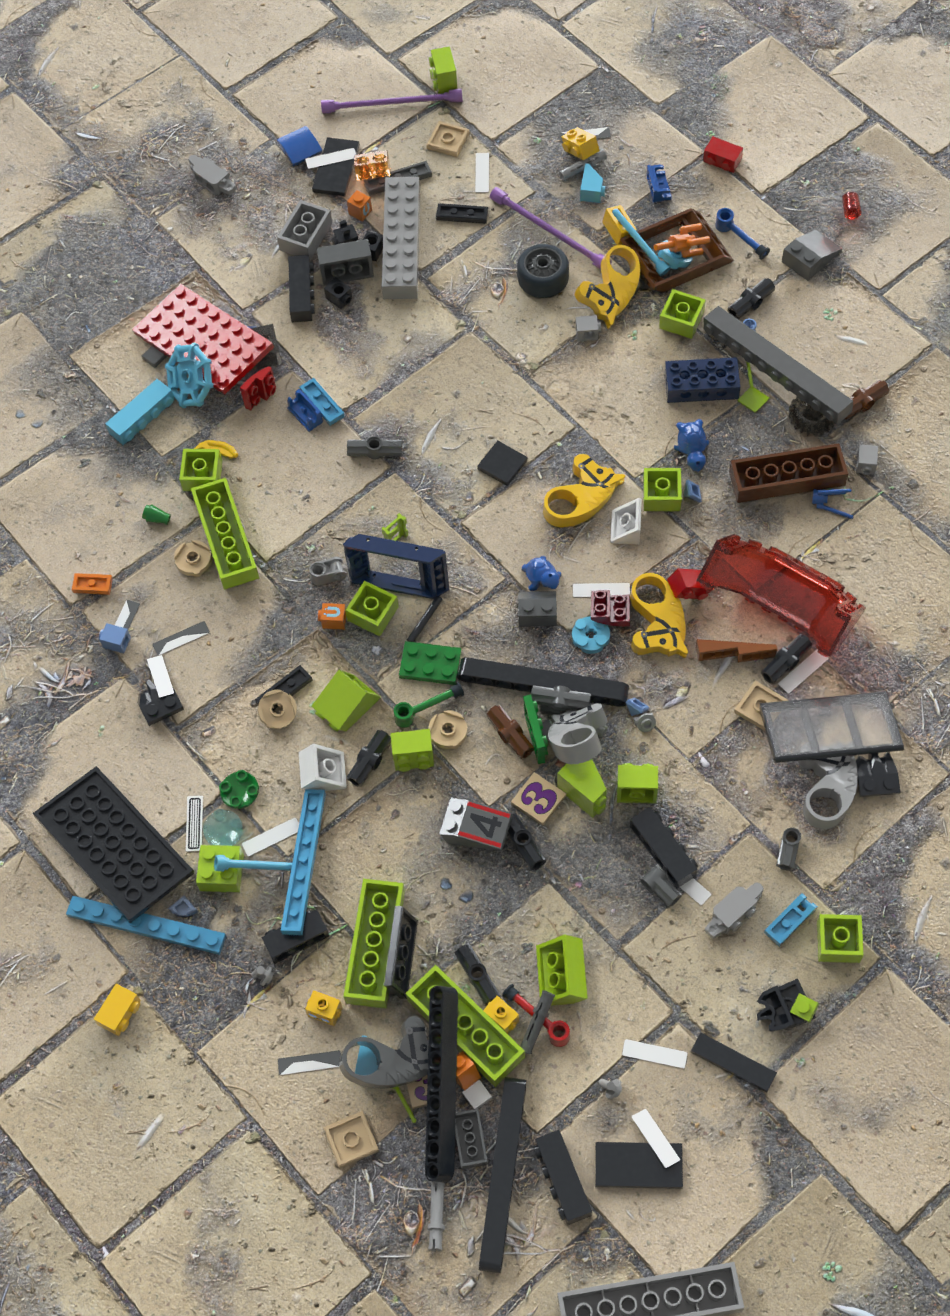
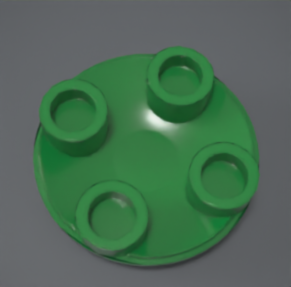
M238 770L228 775L219 785L223 802L235 809L248 807L256 800L259 793V785L256 778L245 770Z

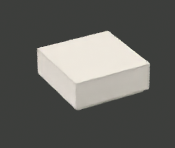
M480 1080L462 1092L473 1109L480 1108L492 1099V1096Z

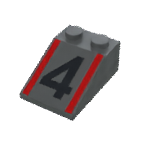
M451 798L439 834L447 844L502 851L513 814L474 801Z

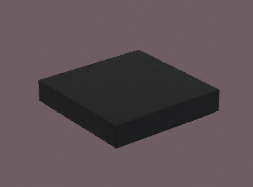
M497 440L477 465V469L508 486L528 461V457Z

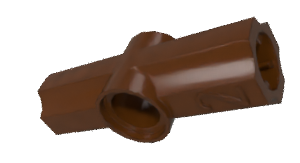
M878 380L865 389L862 387L856 390L850 398L853 400L852 413L845 419H849L861 410L863 412L869 410L877 400L889 394L888 384L884 380Z
M500 705L490 708L486 713L487 718L497 729L502 741L505 744H509L520 759L531 755L534 751V746L525 737L518 722L515 719L512 720Z

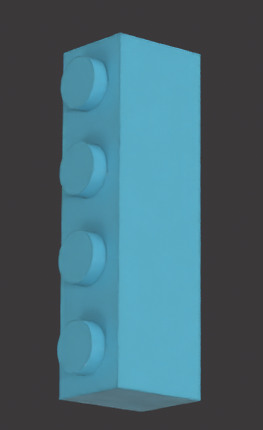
M156 379L105 423L108 433L122 445L132 440L140 430H143L149 422L157 418L166 407L173 403L175 399L172 390Z

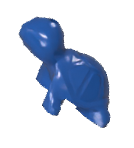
M701 419L688 423L678 422L676 424L679 430L678 445H674L676 451L688 454L687 464L696 472L702 470L706 463V457L702 452L709 445V441L706 440L705 432L702 428L703 421Z
M546 556L534 558L522 566V571L526 572L531 582V585L528 587L530 591H536L540 583L544 587L551 589L558 587L561 572L556 571L555 567L546 559Z

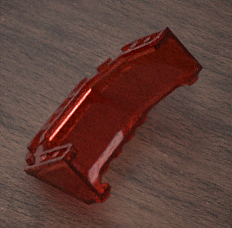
M735 534L716 540L696 580L701 583L700 586L706 590L722 588L745 596L746 601L753 604L757 603L761 606L762 610L778 615L777 618L781 621H789L794 624L797 630L806 631L817 642L815 647L822 656L831 657L838 651L866 609L863 604L859 603L858 605L856 603L857 598L851 592L846 593L844 591V585L776 547L770 546L767 549L762 547L763 544L751 539L745 542L740 540L741 537Z

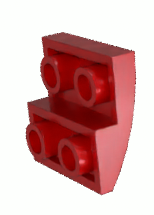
M268 366L258 371L240 387L246 409L251 411L254 406L259 404L261 398L267 401L276 392V384L271 367Z

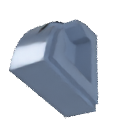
M185 896L168 908L171 913L179 917L192 916L198 912Z

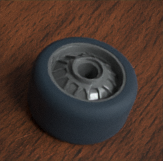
M537 244L527 248L520 255L517 263V279L520 287L528 295L536 298H550L562 292L569 280V261L565 253L558 247L550 244Z

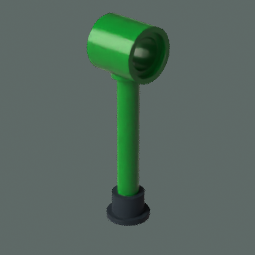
M456 682V685L450 687V690L413 707L407 702L398 703L394 707L396 725L401 728H407L412 725L416 713L451 697L464 696L460 683ZM402 713L408 714L405 717L400 716Z

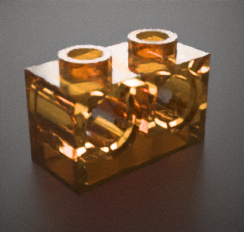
M388 150L354 155V168L357 180L390 176Z

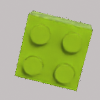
M450 46L432 49L431 57H428L429 65L432 67L429 71L431 79L434 80L432 81L434 91H437L439 95L445 94L449 90L457 89V74Z
M672 289L660 315L659 329L692 339L705 312L706 299Z
M183 449L179 478L183 491H191V488L221 479L223 460L219 449Z
M644 468L643 511H681V468Z
M364 581L345 610L347 621L381 636L399 608L398 598L396 595Z
M430 729L391 733L395 771L406 772L415 768L424 770L434 766Z
M631 763L618 765L617 803L656 804L658 766L652 764H643L641 766Z
M200 845L196 879L199 890L206 892H240L242 868H228L224 872L215 871L214 859L216 855H225L229 860H243L244 854L241 847Z
M819 915L817 920L818 962H861L864 955L862 915Z

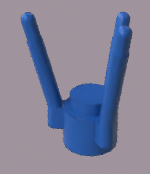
M851 489L813 490L812 504H817L816 509H824L850 519L854 518L853 515L823 505L827 503L828 495L846 494L851 492Z

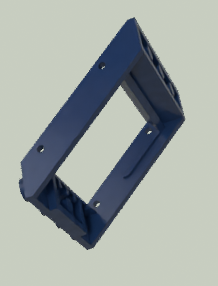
M363 534L350 537L343 543L352 584L362 585L366 581L383 590L435 599L436 596H441L450 590L446 552L444 550ZM368 553L418 562L420 580L371 571Z

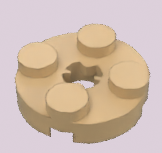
M198 540L191 541L192 543L181 544L174 554L177 569L184 575L200 577L207 571L212 562V555L208 546ZM197 556L195 561H190L189 557Z
M272 690L261 698L257 709L258 716L267 728L282 729L290 725L294 720L297 705L290 694L288 695L282 690ZM274 705L282 707L283 711H280L281 714L272 712Z
M451 710L443 711V713L433 716L428 727L432 742L443 749H457L465 741L468 734L467 723L463 716ZM451 726L452 732L445 733L444 727Z

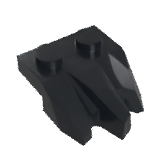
M150 679L146 681L148 692L141 693L138 696L137 703L148 726L184 710L174 688V694L159 697L156 686Z
M890 752L885 753L881 758L878 753L868 754V759L858 755L856 764L859 797L901 793L898 771Z
M798 978L782 986L772 987L762 992L757 1002L765 1005L766 1008L757 1013V1021L770 1019L772 1023L769 1025V1031L790 1029L807 1022L790 1013L799 993L806 996Z

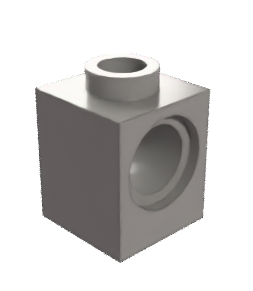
M597 315L576 317L577 342L598 340V333H601V322H597Z
M859 444L856 473L864 475L875 474L878 446Z

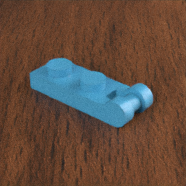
M801 893L765 929L764 933L780 947L816 911L818 906L814 903L811 904L807 897ZM800 905L806 909L804 912L798 908Z

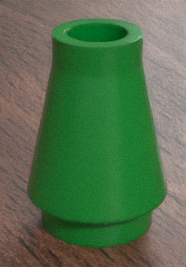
M151 504L145 506L142 518L146 519V522L168 525L171 514Z

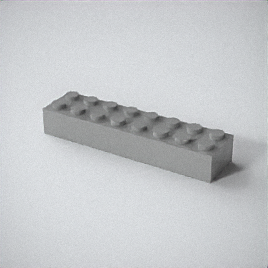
M385 177L382 261L383 299H418L419 177Z
M735 1262L557 1293L561 1316H723L740 1313L744 1310Z

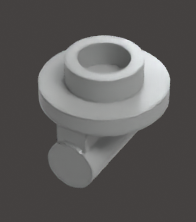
M645 713L633 718L634 724L642 732H649L656 725L653 713Z
M259 966L251 975L255 979H261L260 985L264 986L265 983H270L274 973L271 972L272 967L270 966L266 970L263 966Z
M600 1079L598 1082L600 1087L607 1089L606 1097L608 1099L618 1097L622 1091L619 1079H614L612 1082Z

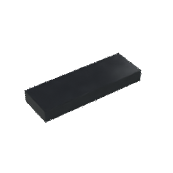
M438 203L436 220L487 224L489 209L485 206Z
M299 665L258 696L255 701L259 705L261 698L272 690H282L288 695L293 696L313 681V679ZM274 705V709H272V711L275 710L278 706Z

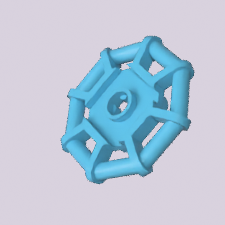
M196 343L183 346L176 345L171 358L165 364L168 387L172 390L174 398L182 408L188 406L201 407L208 392L214 385L211 377L210 364H212V361L205 356ZM188 352V356L185 358L184 353ZM195 355L200 359V361H197L195 359ZM188 394H191L192 399H187Z

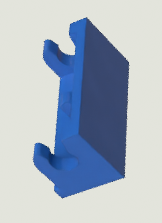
M661 164L647 165L646 177L653 203L672 200L665 171H657L664 169V166Z
M298 389L295 391L296 398L294 400L288 397L287 409L310 432L323 423L322 414L313 402Z

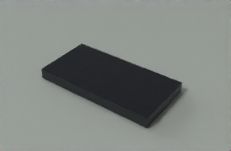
M327 137L322 155L354 148L357 156L360 143L354 140ZM356 158L319 166L312 191L314 193L346 196Z
M395 906L384 986L400 999H407L406 992L409 989L418 920L403 906Z
M595 1142V1187L683 1189L682 1143H669L680 1161L665 1168L649 1143Z

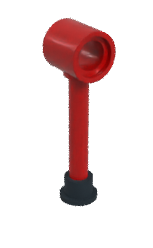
M510 984L503 992L502 997L509 999L511 1002L514 1001L533 1017L534 1007L519 995V991L514 988L513 984ZM545 1018L543 1026L548 1029L547 1032L549 1033L551 1044L556 1047L567 1045L570 1040L568 1024L561 1020L552 1023L548 1018ZM561 1030L565 1034L562 1037H556L554 1033Z

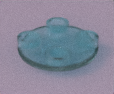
M224 809L215 810L214 813L207 817L203 825L204 837L211 845L232 846L240 839L243 832V825L238 815Z

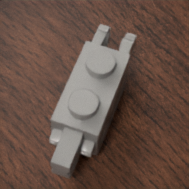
M196 155L189 157L188 160L191 165L190 168L194 173L195 181L214 195H219L223 192L230 196L237 190L236 185L229 178V173L217 166L214 161H210L206 157L201 159Z
M757 882L747 890L744 887H736L713 908L712 920L706 926L705 932L712 939H715L724 932L726 934L731 930L735 932L742 925L741 921L747 917L749 919L757 911L755 908L759 898L762 897L764 889L762 884Z

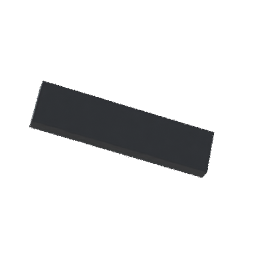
M701 1032L691 1049V1053L766 1093L777 1072Z

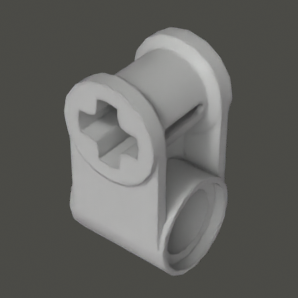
M332 557L328 560L313 563L309 568L311 582L314 585L320 586L345 579L347 573L343 570L342 558Z

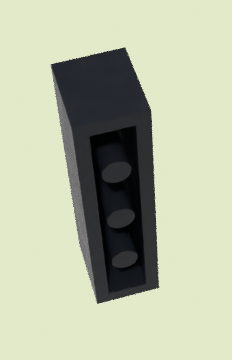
M309 255L288 256L291 322L312 321V314H315V304L312 303V300H315V292L311 287L315 285L314 275H311V272H314V263L310 262Z
M648 807L630 819V828L677 889L696 877L698 865L692 857L689 858L683 844L681 842L677 843L674 839L672 830L668 826L665 827L661 822L660 814L657 811H653L651 807Z
M560 1129L536 1138V1146H533L537 1159H542L544 1166L541 1167L545 1179H550L552 1187H549L553 1200L557 1199L560 1207L557 1210L561 1221L566 1220L567 1225L591 1217V1207Z

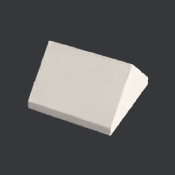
M637 498L612 510L611 543L640 544L641 498Z

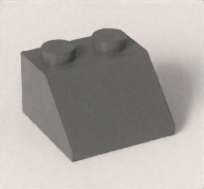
M556 591L519 592V627L557 626Z

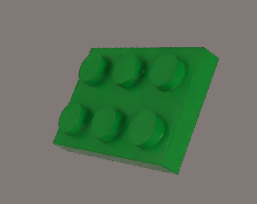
M405 641L399 678L456 685L462 649Z
M530 694L523 696L524 716L532 745L534 746L537 763L542 764L545 763V756L548 755V742L546 735L543 736L542 720L538 718L537 702L532 701Z

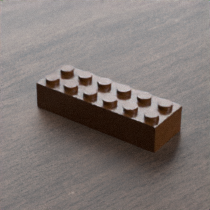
M839 443L731 460L729 469L737 503L810 492L814 489L822 490L846 486L848 478L847 467Z

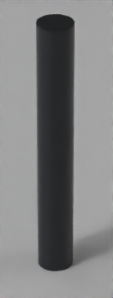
M436 596L407 638L408 642L416 640L443 599L440 596Z

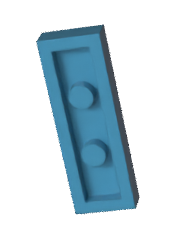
M315 378L299 387L321 411L322 417L330 426L345 417L344 412Z

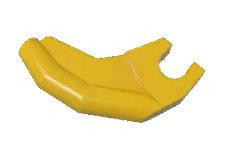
M206 440L194 448L219 449L221 455L230 459L238 457L235 448L222 441Z

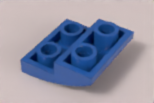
M307 126L277 139L283 153L289 158L292 166L306 161L305 159L321 154L323 151Z

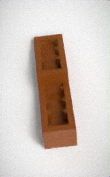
M697 639L695 647L698 661L736 656L737 662L740 663L774 658L777 653L776 644Z

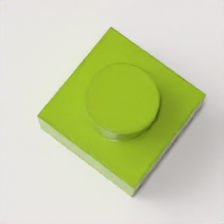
M799 993L790 1013L810 1023L819 1003Z

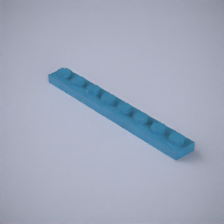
M305 789L280 930L282 934L302 935L326 796L325 790Z
M72 896L66 912L67 917L220 955L226 939L225 933L145 913L132 923H129L115 906L77 896Z

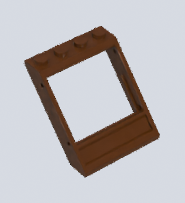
M690 208L637 231L645 241L679 225L686 226L701 223V230L688 232V234L694 235L695 238L710 237V243L696 245L698 248L703 249V256L707 260L706 262L667 279H662L656 272L644 251L630 234L620 239L623 245L630 247L637 254L640 274L648 280V286L652 290L668 291L734 261L699 211Z

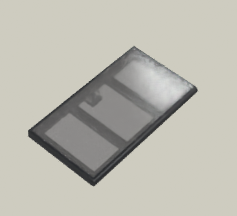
M886 691L760 703L759 706L774 763L904 750L902 738Z

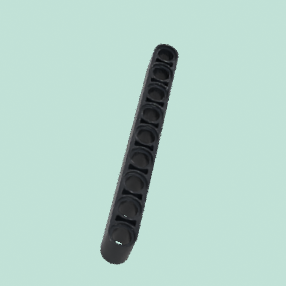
M468 657L461 659L457 678L463 682L531 693L533 686L548 688L565 686L571 691L590 693V702L616 707L626 706L629 693V685L624 682Z
M434 986L430 991L425 1176L431 1182H449L454 1176L458 992L453 987Z
M505 1077L479 1260L480 1271L501 1273L526 1092L527 1080Z

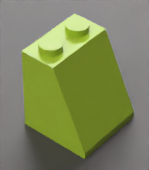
M338 670L311 707L316 710L315 714L323 720L327 719L330 722L329 726L337 732L339 730L346 732L381 697L354 674Z
M592 759L579 764L566 763L557 773V788L565 792L566 796L589 816L594 818L596 814L600 815L605 810L607 789Z

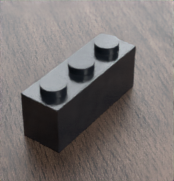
M316 909L306 912L302 935L282 934L281 928L277 930H269L261 938L274 964L329 937V933Z

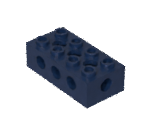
M737 357L665 361L664 376L667 403L739 399L741 386Z

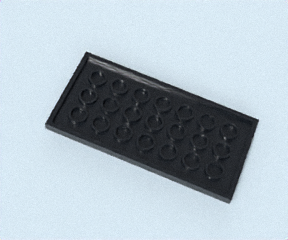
M97 766L33 812L37 821L129 923H132L194 874V870Z

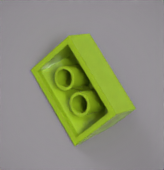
M564 934L537 945L536 954L540 997L543 990L554 994L555 997L551 1006L575 1004L588 999L582 939Z

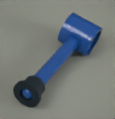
M719 209L716 216V229L720 232L732 230L755 250V253L759 255V259H764L769 254L770 248L759 245L735 225L733 221L734 213L731 209Z

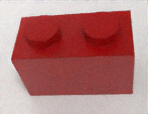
M712 136L704 150L703 162L734 173L742 160L743 147Z
M678 568L667 578L675 598L703 600L714 589L706 570Z

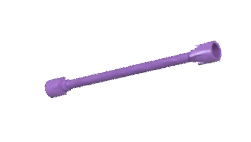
M462 88L449 90L445 94H431L429 96L395 97L368 101H347L345 103L335 102L334 100H321L322 114L335 112V110L349 107L355 108L357 106H380L395 103L403 104L405 102L439 101L443 99L457 103L463 102Z
M495 187L491 191V200L499 205L504 204L511 207L519 214L593 261L592 264L601 270L603 254L593 253L510 200L508 194L500 188Z

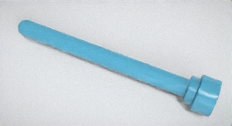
M614 209L612 211L613 215L656 265V272L660 276L665 275L671 269L669 264L663 260L661 261L618 209Z
M216 855L214 870L224 872L228 868L291 871L292 863L229 860L225 855Z

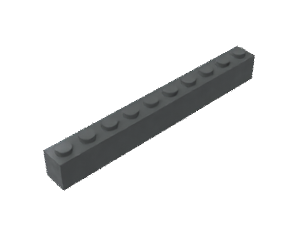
M717 306L704 317V330L707 334L714 336L720 343L725 344L734 353L742 356L745 361L756 366L759 371L770 376L773 381L784 386L787 391H791L801 401L809 404L815 411H819L829 421H833L838 425L852 413V399L720 306Z

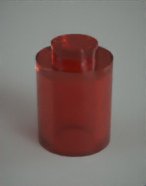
M848 192L842 196L844 216L851 220L857 219L862 213L858 193Z

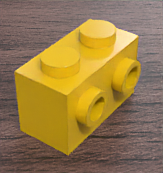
M578 127L569 130L567 134L561 136L563 141L562 147L565 152L582 160L600 151L596 136Z
M115 984L96 1014L94 1021L98 1026L119 1036L121 1032L127 1029L129 1019L132 1014L138 1011L141 1000L137 994Z

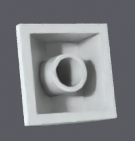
M312 744L299 752L302 789L331 791L347 788L344 752L317 744Z

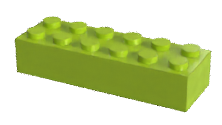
M222 478L191 488L223 589L260 579L227 479Z
M363 879L343 996L346 1004L387 1009L390 990L384 986L395 906H403L405 896L404 883Z
M435 965L406 992L407 1001L429 1022L431 989L434 986L455 988L458 992L457 1050L459 1052L463 1051L475 1064L477 1070L496 1087L525 1058V1051Z

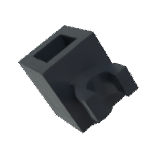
M346 220L340 221V228L333 230V245L359 240L353 224L347 225Z

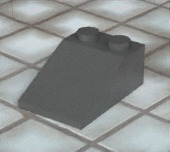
M817 230L795 238L784 248L782 263L809 281L842 251V248Z

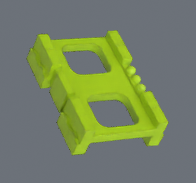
M398 513L397 518L386 528H382L384 539L391 540L397 533L399 534L393 539L394 541H397L402 536H408L405 516ZM397 523V526L390 531L391 527Z

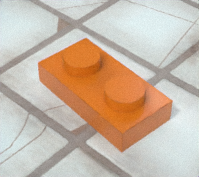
M75 573L72 591L73 593L110 595L112 575Z

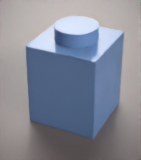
M106 623L104 629L99 634V640L103 648L123 654L131 639L128 629Z

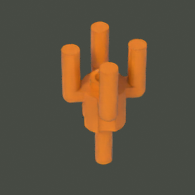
M701 223L680 227V234L670 236L668 242L654 244V250L669 249L671 252H681L683 258L703 255L704 251L702 248L692 250L690 248L691 246L710 243V237L695 238L694 235L688 234V232L701 230Z

